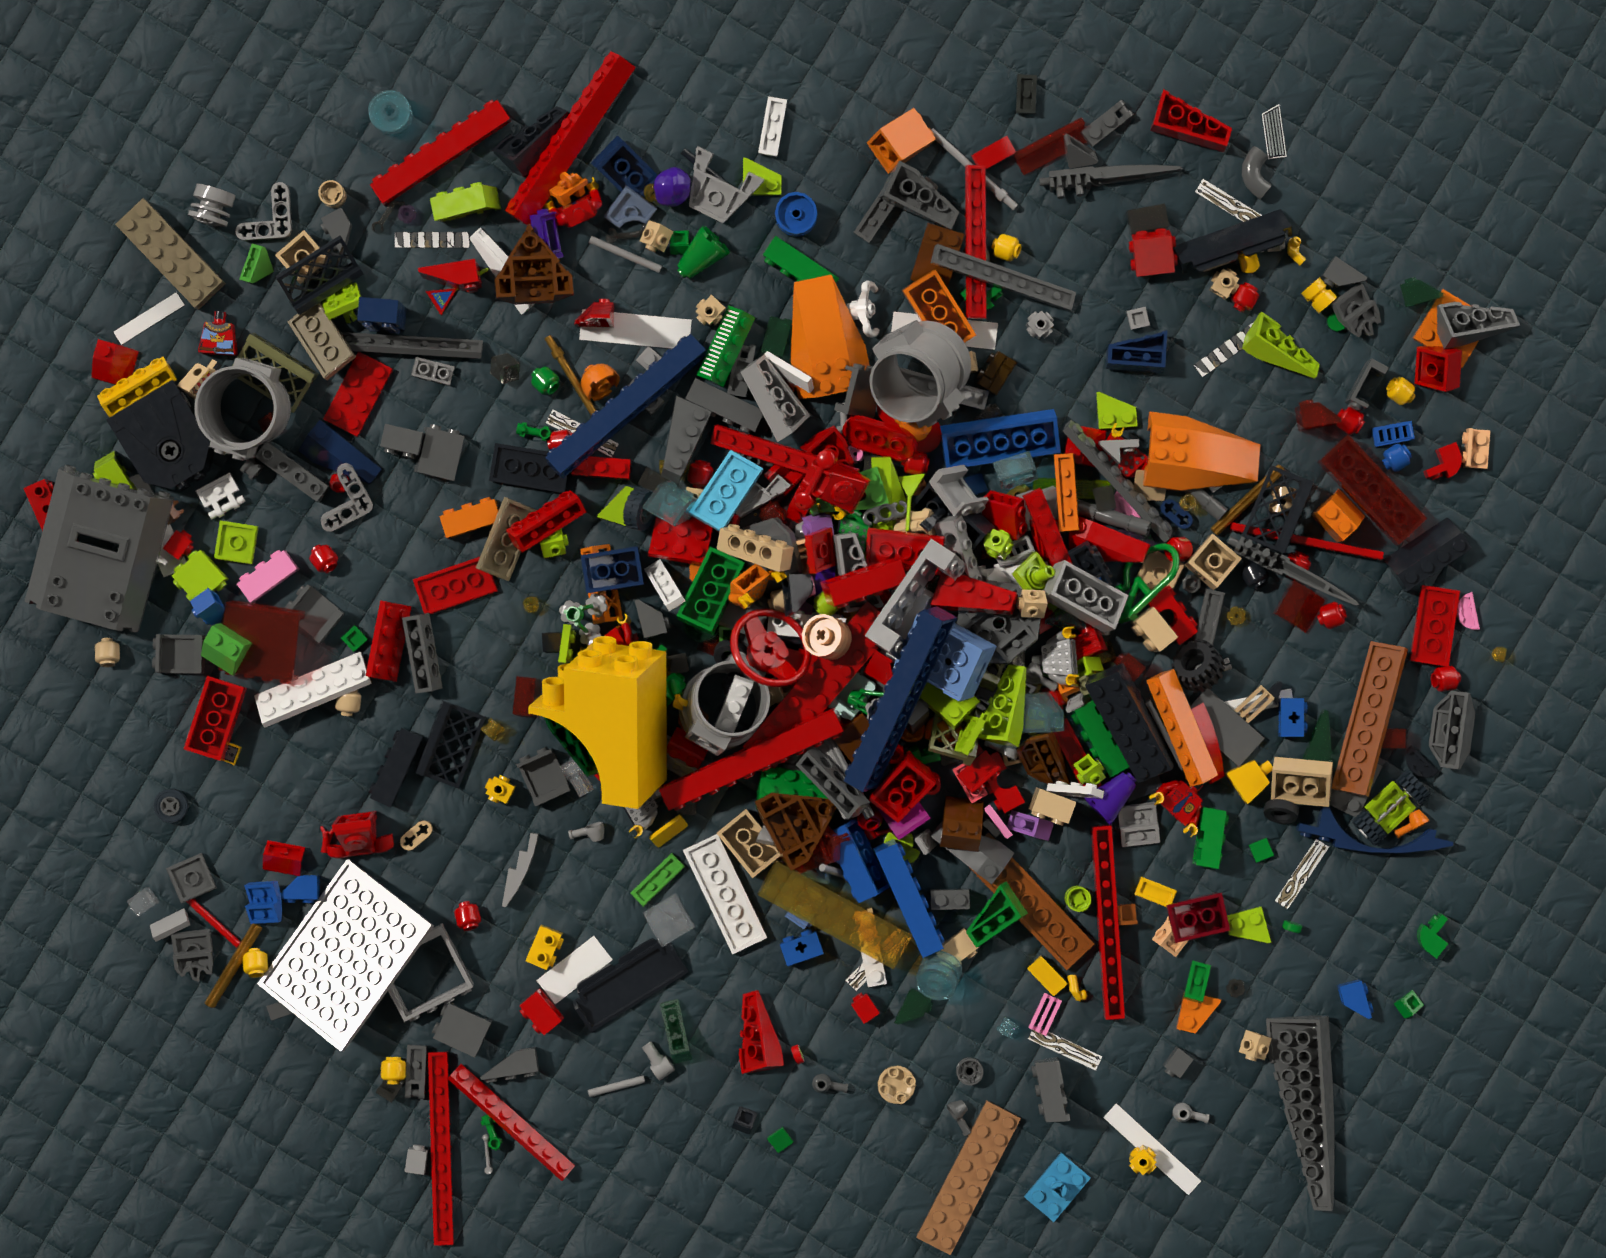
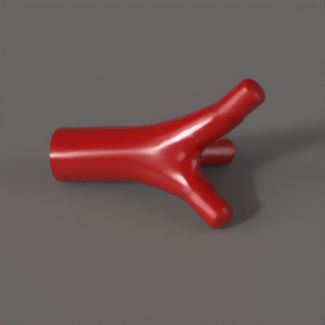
M321 826L320 829L323 835L321 852L327 853L326 845H330L334 832L332 829L326 831Z

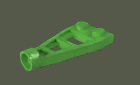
M874 467L859 472L871 481L865 491L866 499L859 502L856 510H867L882 504H889L878 468ZM819 498L816 499V503H819L821 508L818 510L817 504L810 508L812 516L819 513L838 512L835 511V506Z

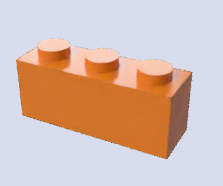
M490 497L479 500L480 503L476 505L468 503L462 505V509L454 511V508L443 511L444 515L439 517L446 538L449 539L493 525L499 511L496 500H491Z

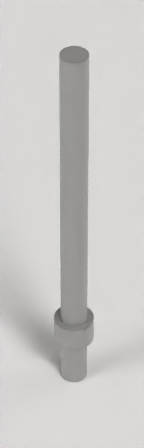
M934 128L931 129L936 141L964 167L966 165H974ZM986 176V186L995 194V197L1014 210L1018 204L1007 195L1008 192L1003 188L1000 189Z

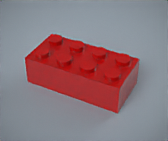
M891 558L821 581L820 583L826 603L833 607L842 608L849 605V601L860 602L866 600L867 595L878 596L884 594L885 589L892 588V590H896L906 574L902 561Z
M207 676L184 750L224 761L247 688Z

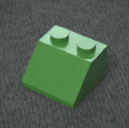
M218 623L212 625L204 639L201 656L234 676L252 642L225 625Z

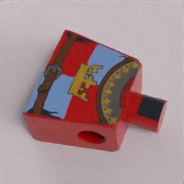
M215 311L214 322L204 323L198 348L199 353L238 356L235 326L232 323H226V312Z

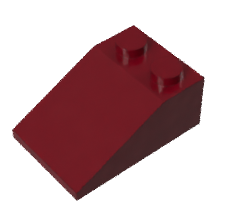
M1211 893L1166 905L1174 943L1230 931L1222 893Z

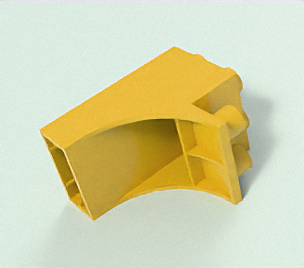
M600 636L594 638L593 643L585 650L579 651L578 656L569 664L558 666V677H548L542 680V695L528 706V713L559 723L582 742L592 756L599 773L602 804L639 809L667 780L666 651L652 649V644L646 641H636L630 643L629 646L616 644L614 637Z

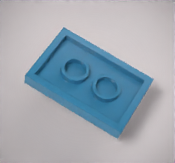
M1060 1153L1024 1197L1054 1222L1091 1177L1063 1153Z

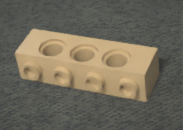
M729 524L728 527L720 528L717 550L778 572L790 570L794 547L787 545L785 541L771 540V537L767 535H757L753 530H742L738 525Z

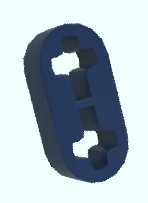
M1167 499L1161 503V513L1180 529H1186L1191 526L1192 516L1177 502ZM1172 503V504H1173L1172 509H1173L1176 513L1173 514L1171 511H1169V512L1166 513V512H1165L1166 507H1165L1164 505H1165V504L1169 505V504ZM1178 514H1179L1181 517H1184V516H1187V517H1188V518H1187V522H1188L1187 525H1186V524H1182V525L1179 524L1181 520L1177 517Z

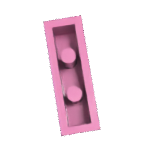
M277 550L270 556L272 559L268 562L262 561L254 567L256 569L251 574L247 572L239 578L240 582L237 585L250 603L257 601L299 570L287 551L283 550L281 552Z

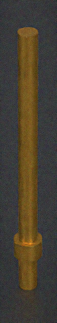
M551 335L547 336L545 341L552 351L553 358L557 359L588 412L592 415L597 410L591 400L584 394L579 380L563 356V350L557 346Z

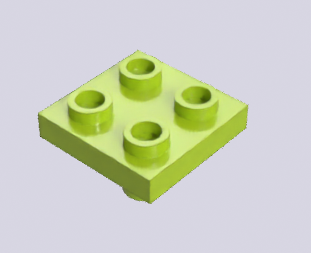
M356 282L348 284L322 301L328 320L343 314L346 323H351L350 317L353 322L357 319L353 309L359 306L361 293Z
M1036 551L1012 575L1023 590H1044L1048 578H1052L1055 575V570L1052 566H1047Z

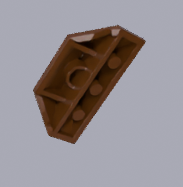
M1053 731L1034 735L1016 748L1028 775L1038 781L1047 783V785L1048 783L1056 784V781L1070 784L1064 754Z

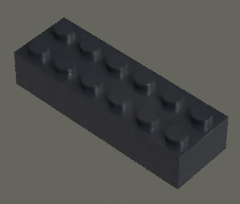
M1124 663L1089 676L1085 687L1137 782L1140 783L1172 770L1176 760Z

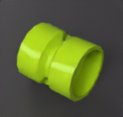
M1072 886L1065 893V903L1073 911H1084L1091 904V895L1082 886Z

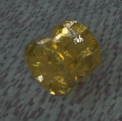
M491 717L488 720V724L481 728L494 741H496L497 735L505 730Z

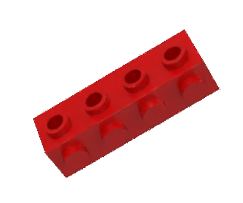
M47 479L23 488L42 531L54 489L53 482H49Z
M569 490L561 493L553 501L545 503L537 511L529 513L521 521L513 523L510 528L506 529V532L512 544L523 553L585 514L586 510L580 498Z

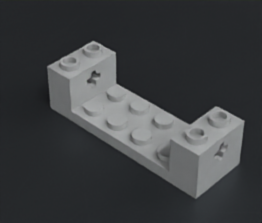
M930 539L865 636L875 645L900 660V652L908 642L894 631L901 626L905 614L912 610L914 601L922 595L927 582L931 581L935 576L936 569L956 580L957 577L963 574L966 564L956 554Z

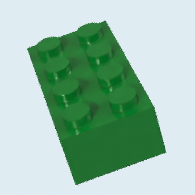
M709 547L685 597V602L682 603L676 615L678 620L713 636L730 602L728 598L730 583L745 571V562Z
M781 767L769 768L765 771L760 770L757 800L770 793L828 799L802 771Z

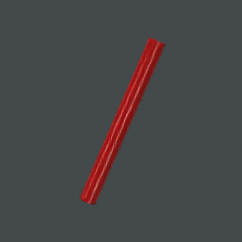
M195 899L187 901L197 913L236 948L239 946L241 941Z

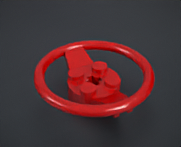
M757 609L746 613L736 622L730 637L731 653L741 671L753 681L770 687L788 686L801 679L809 668L812 654L806 650L803 644V662L798 671H796L786 660L789 651L785 643L775 632L770 631L767 633L758 617L768 616L784 621L796 631L802 641L803 628L792 617H785V613L773 609ZM742 627H744L749 643L746 655L749 665L757 671L767 672L766 674H772L778 679H769L758 675L746 665L738 648V636Z

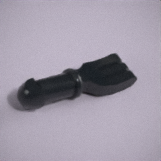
M937 509L934 514L927 517L919 525L928 533L935 526V523L945 515V509Z

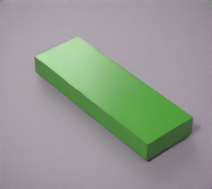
M671 853L630 892L631 895L644 907L685 866Z

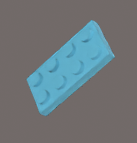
M730 450L689 511V514L720 532V528L728 525L762 474L763 468Z

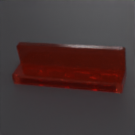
M1081 117L1015 152L1013 157L1022 174L1026 175L1064 155V135L1066 133L1083 144L1087 143L1080 134L1085 129L1083 118Z

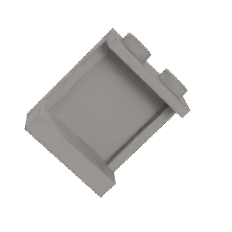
M965 465L938 469L929 481L954 517L980 513L985 509V504L989 501L987 497L977 498L963 480V476L968 471Z

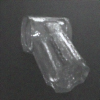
M573 759L560 765L562 772L567 780H570L579 798L594 790L587 776Z

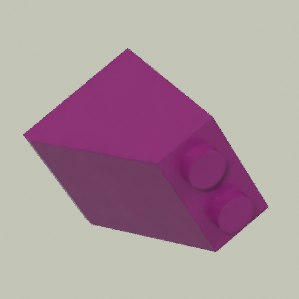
M920 802L911 808L909 813L899 823L876 806L898 840L930 819Z

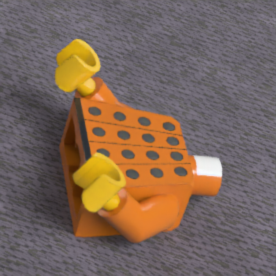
M754 564L731 581L728 598L736 606H740L743 609L749 608L752 603L762 597L768 580L775 579L778 583L787 578L784 571H766L760 565Z

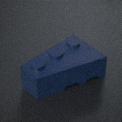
M1167 330L1154 335H1146L1133 340L1129 339L1109 344L1106 353V369L1163 373L1166 365Z

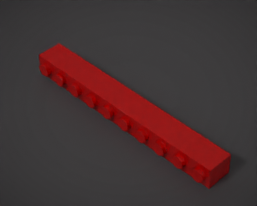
M610 51L604 58L603 64L594 73L593 79L584 88L581 97L572 106L571 112L562 121L561 127L551 138L549 145L541 153L539 160L531 168L529 175L519 186L515 196L509 201L505 211L527 226L528 224L531 225L530 215L537 214V210L543 208L551 196L549 190L561 181L560 174L567 172L636 68L621 55Z
M834 707L662 785L659 788V792L668 810L674 808L677 811L685 807L684 803L689 801L694 803L701 800L702 795L709 793V795L715 794L724 785L730 787L736 784L737 779L742 777L748 779L755 775L754 772L759 769L765 771L771 768V764L777 761L780 764L789 760V756L796 753L798 756L807 751L806 748L812 745L815 748L824 744L825 739L831 737L833 740L842 735L841 732L844 731L843 723Z
M1091 826L1104 1018L1106 1020L1124 1019L1112 826Z

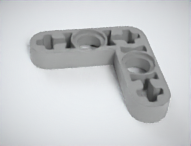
M278 182L272 186L273 221L239 224L235 231L239 239L242 241L284 239L291 235L290 191L286 184ZM280 186L285 190L282 193V199H286V202H276V199L280 200L279 194L275 193L276 190H279ZM278 206H286L287 212L285 215L280 216L277 214ZM277 218H288V221H284V226L288 230L283 235L278 231V228H281V221L277 222ZM263 225L269 228V233L266 236L259 234V228ZM252 226H255L256 237H253V233H247L246 237L240 234L243 227H246L247 230H253Z
M348 463L341 464L338 467L337 475L351 500L322 515L321 525L326 531H334L369 513L373 507L371 498L353 466ZM346 469L347 472L349 471V475L351 478L350 481H348L346 475L343 474V470ZM354 484L360 486V490L357 493H352L349 490ZM361 496L363 501L367 504V507L365 508L361 506L359 497ZM344 509H350L352 514L349 517H343L341 512ZM338 513L339 519L341 521H338V518H336L335 514ZM329 518L330 520H333V524L329 525V523L326 522V519Z

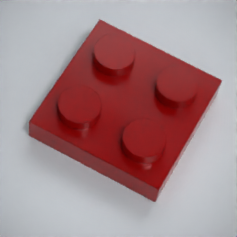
M825 527L805 535L809 574H816L836 566L832 527Z

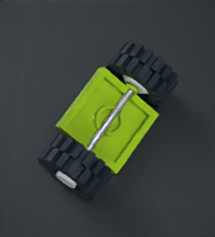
M1408 770L1395 780L1396 783L1394 781L1389 783L1365 806L1373 818L1365 811H1362L1352 820L1355 827L1374 846H1377L1387 836L1386 833L1389 834L1416 809L1408 797L1420 806L1431 796L1426 787Z

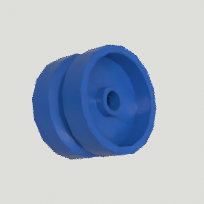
M792 192L783 196L777 203L775 210L778 227L783 233L792 237L805 236L811 232L817 220V209L812 198L800 192ZM796 211L797 213H800V215L798 217H794L793 212Z

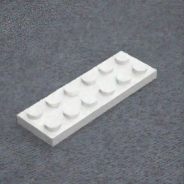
M355 653L254 695L264 728L372 684L370 677L365 676L367 667L362 653Z
M715 834L684 849L683 852L732 954L766 939V933L720 837Z

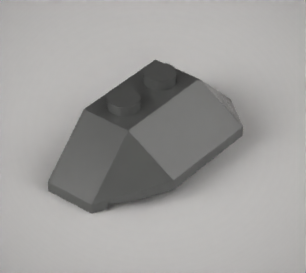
M1450 691L1433 709L1429 748L1440 767L1460 770L1470 753L1475 710L1470 693Z

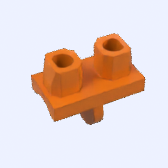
M563 172L560 174L561 181L558 182V185L549 190L550 195L554 196L559 204L567 206L571 203L570 195L573 194L576 197H581L585 194V186L588 185V181L586 178H581L577 173L569 175Z

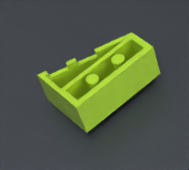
M482 182L470 184V188H454L453 192L448 194L447 191L436 193V197L430 198L434 221L444 222L463 218L473 213L481 214L484 210L488 209L500 210L501 205L497 187L482 185Z
M116 451L95 461V472L93 473L95 479L106 478L111 480L112 484L124 483L130 485V489L137 490L126 474L125 467L121 466L116 456L118 455Z

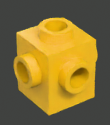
M500 774L499 777L489 778L485 789H487L485 794L489 795L488 799L495 803L501 801L507 804L516 786L509 783V778ZM497 786H501V792L497 791Z
M1142 1145L1140 1148L1136 1147L1129 1154V1162L1131 1163L1129 1166L1136 1174L1138 1172L1142 1175L1146 1172L1150 1174L1156 1168L1157 1160L1155 1157L1157 1155L1150 1147L1146 1148ZM1141 1159L1147 1161L1144 1165L1139 1163Z

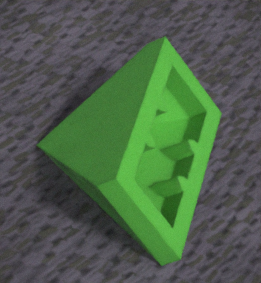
M256 244L251 245L239 279L253 284L274 272L266 248Z

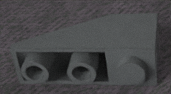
M536 1047L517 1049L484 1073L480 1079L486 1080V1083L497 1081L499 1077H505V1080L516 1078V1075L524 1074V1077L534 1076L535 1072L539 1071Z

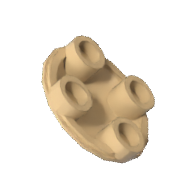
M891 1066L885 1069L879 1076L878 1091L887 1102L903 1104L914 1094L916 1080L907 1068Z

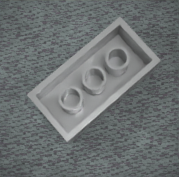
M1065 560L1055 563L1053 566L1055 575L1052 578H1048L1044 588L1047 602L1104 633L1115 630L1129 595Z

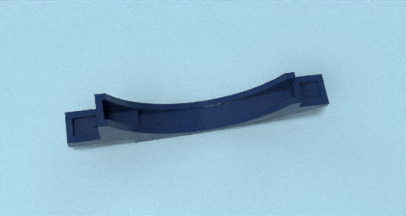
M1330 806L1320 807L1316 827L1297 823L1296 827L1297 831H1301L1300 835L1311 838L1312 834L1319 835V840L1328 842L1332 838L1333 847L1364 852L1407 853L1441 849L1453 846L1454 843L1435 838L1437 830L1427 829L1419 837L1402 846L1394 848L1369 847L1352 839L1342 830L1336 822Z

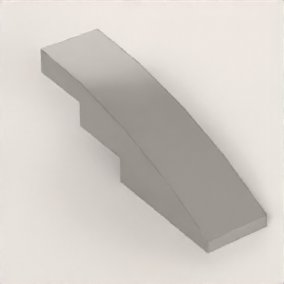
M530 833L528 850H520L517 868L510 867L508 869L502 903L503 907L510 903L529 870L535 854L539 833Z

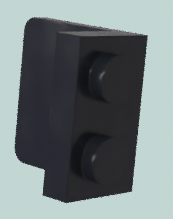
M1087 540L1067 551L1076 567L1096 578L1103 576L1108 585L1112 584L1110 578L1113 576L1095 545L1091 546Z

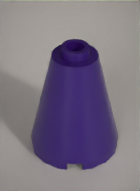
M1122 772L1097 788L1104 791L1103 799L1083 798L1111 825L1136 788L1135 782L1137 780L1129 772L1127 774Z

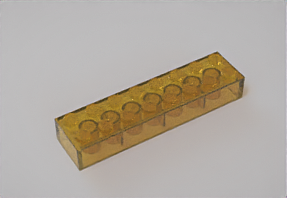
M775 860L757 893L758 896L892 969L895 968L912 937L909 932L796 870L790 871L787 865Z

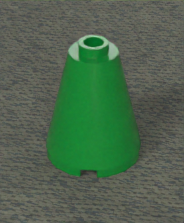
M702 226L678 262L677 266L679 269L677 271L684 278H692L726 257L730 253L729 249L724 243L721 244L719 237L709 228Z

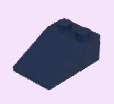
M618 135L591 162L620 192H622L625 186H628L642 197H645L654 187V181L658 176Z
M638 546L580 555L586 593L644 585Z

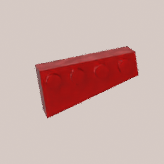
M1163 89L1150 131L1224 152L1228 145L1232 128L1212 116L1209 117L1202 113L1200 109L1188 105L1184 100L1179 97L1176 98Z
M942 572L930 605L932 608L938 606L941 609L950 611L959 610L1012 615L1018 595L1016 592L965 575H961L954 580Z

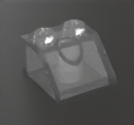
M676 893L643 912L652 932L662 947L696 926Z

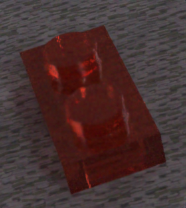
M516 676L513 705L514 715L532 716V714L528 713V706L534 702L536 678Z

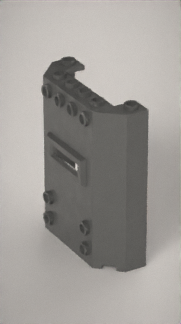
M71 465L61 466L58 469L25 602L37 604L36 608L105 628L122 631L125 628L131 632H138L141 628L175 497H171L170 493L165 491H159V493L156 492L152 495L146 489L138 488L134 490L130 489L128 484L119 483L116 485L106 478L98 480L92 478L91 474L83 472L80 474V471H77L76 467ZM78 534L119 544L118 552L78 542Z

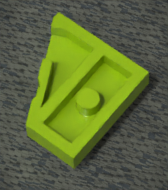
M743 158V182L748 172H752L765 179L751 196H781V175L748 158Z
M1096 392L1099 429H1112L1115 423H1117L1115 428L1137 427L1136 407L1101 392Z
M625 486L597 517L626 526L623 519L624 505L634 488Z
M967 716L963 720L967 723L965 731L963 729L960 730L954 751L962 755L968 756L973 751L977 737L984 730L986 721L973 716Z
M1261 906L1227 915L1230 927L1229 935L1271 943Z

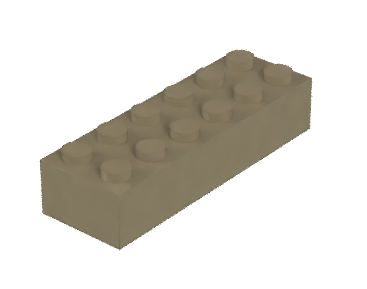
M144 198L115 224L197 310L226 284Z

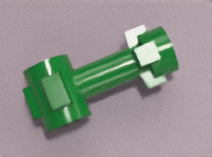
M525 422L518 423L516 434L521 437H525L526 434L540 436L542 441L550 439L552 433L547 426L541 429L528 427Z
M488 1115L482 1116L481 1125H486L490 1137L488 1146L495 1149V1151L499 1150L503 1140L496 1134L493 1125L495 1121Z

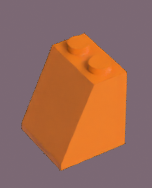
M913 108L880 128L867 144L889 174L893 171L898 161L907 162L930 146L936 138L932 130L923 121L921 114Z
M1339 488L1311 514L1336 542L1344 541L1358 528L1365 517Z

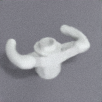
M867 280L862 283V292L859 299L848 303L847 308L853 320L861 321L864 334L867 337L873 338L879 334V329L874 328L871 330L869 319L875 314V305L868 300L870 290L876 293L878 287L874 282Z

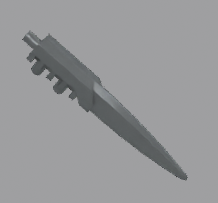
M1171 165L1090 166L1049 171V177L1039 178L1040 186L1049 185L1050 193L1056 190L1057 198L1063 199L1065 198L1064 189L1071 191V188H1075L1076 196L1082 197L1084 196L1083 187L1090 189L1091 184L1093 186H1102L1103 184L1145 179L1181 171L1183 168Z
M1230 537L1227 542L1236 547L1235 553L1278 575L1285 574L1355 606L1359 605L1352 597L1324 579L1289 561L1290 558L1284 555H1279L1276 552L1272 553L1269 551L1270 549H1264L1260 544H1255L1252 540H1247L1244 537H1241L1240 540Z

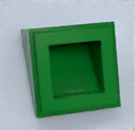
M689 230L674 231L670 238V254H684L689 246Z
M1413 990L1394 1003L1405 1019L1413 1016L1424 1006Z
M783 1126L767 1137V1140L778 1153L794 1142Z

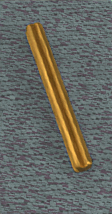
M1281 465L1276 466L1277 468L1285 470ZM1273 471L1270 477L1272 484L1281 476V473ZM1266 476L1211 527V531L1215 535H1219L1257 499Z
M253 923L207 997L205 1004L208 1007L214 1008L241 965L243 955L249 952V949L261 932L262 927Z

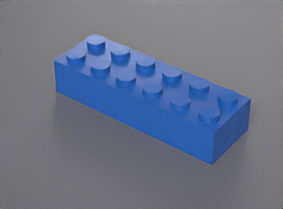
M1054 409L940 426L946 468L959 465L969 467L1061 453L1057 416Z
M892 839L873 848L922 958L944 949L942 943L945 942L940 930H935L934 928L937 925L932 912L928 913L926 910L929 908L924 894L919 895L918 891L921 890V887L916 877H911V873H913L912 867L908 859L904 861L902 857L906 854L901 843H896L895 839Z

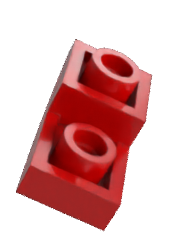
M1005 136L971 156L976 165H983L988 169L1015 154L1016 151L1008 136Z

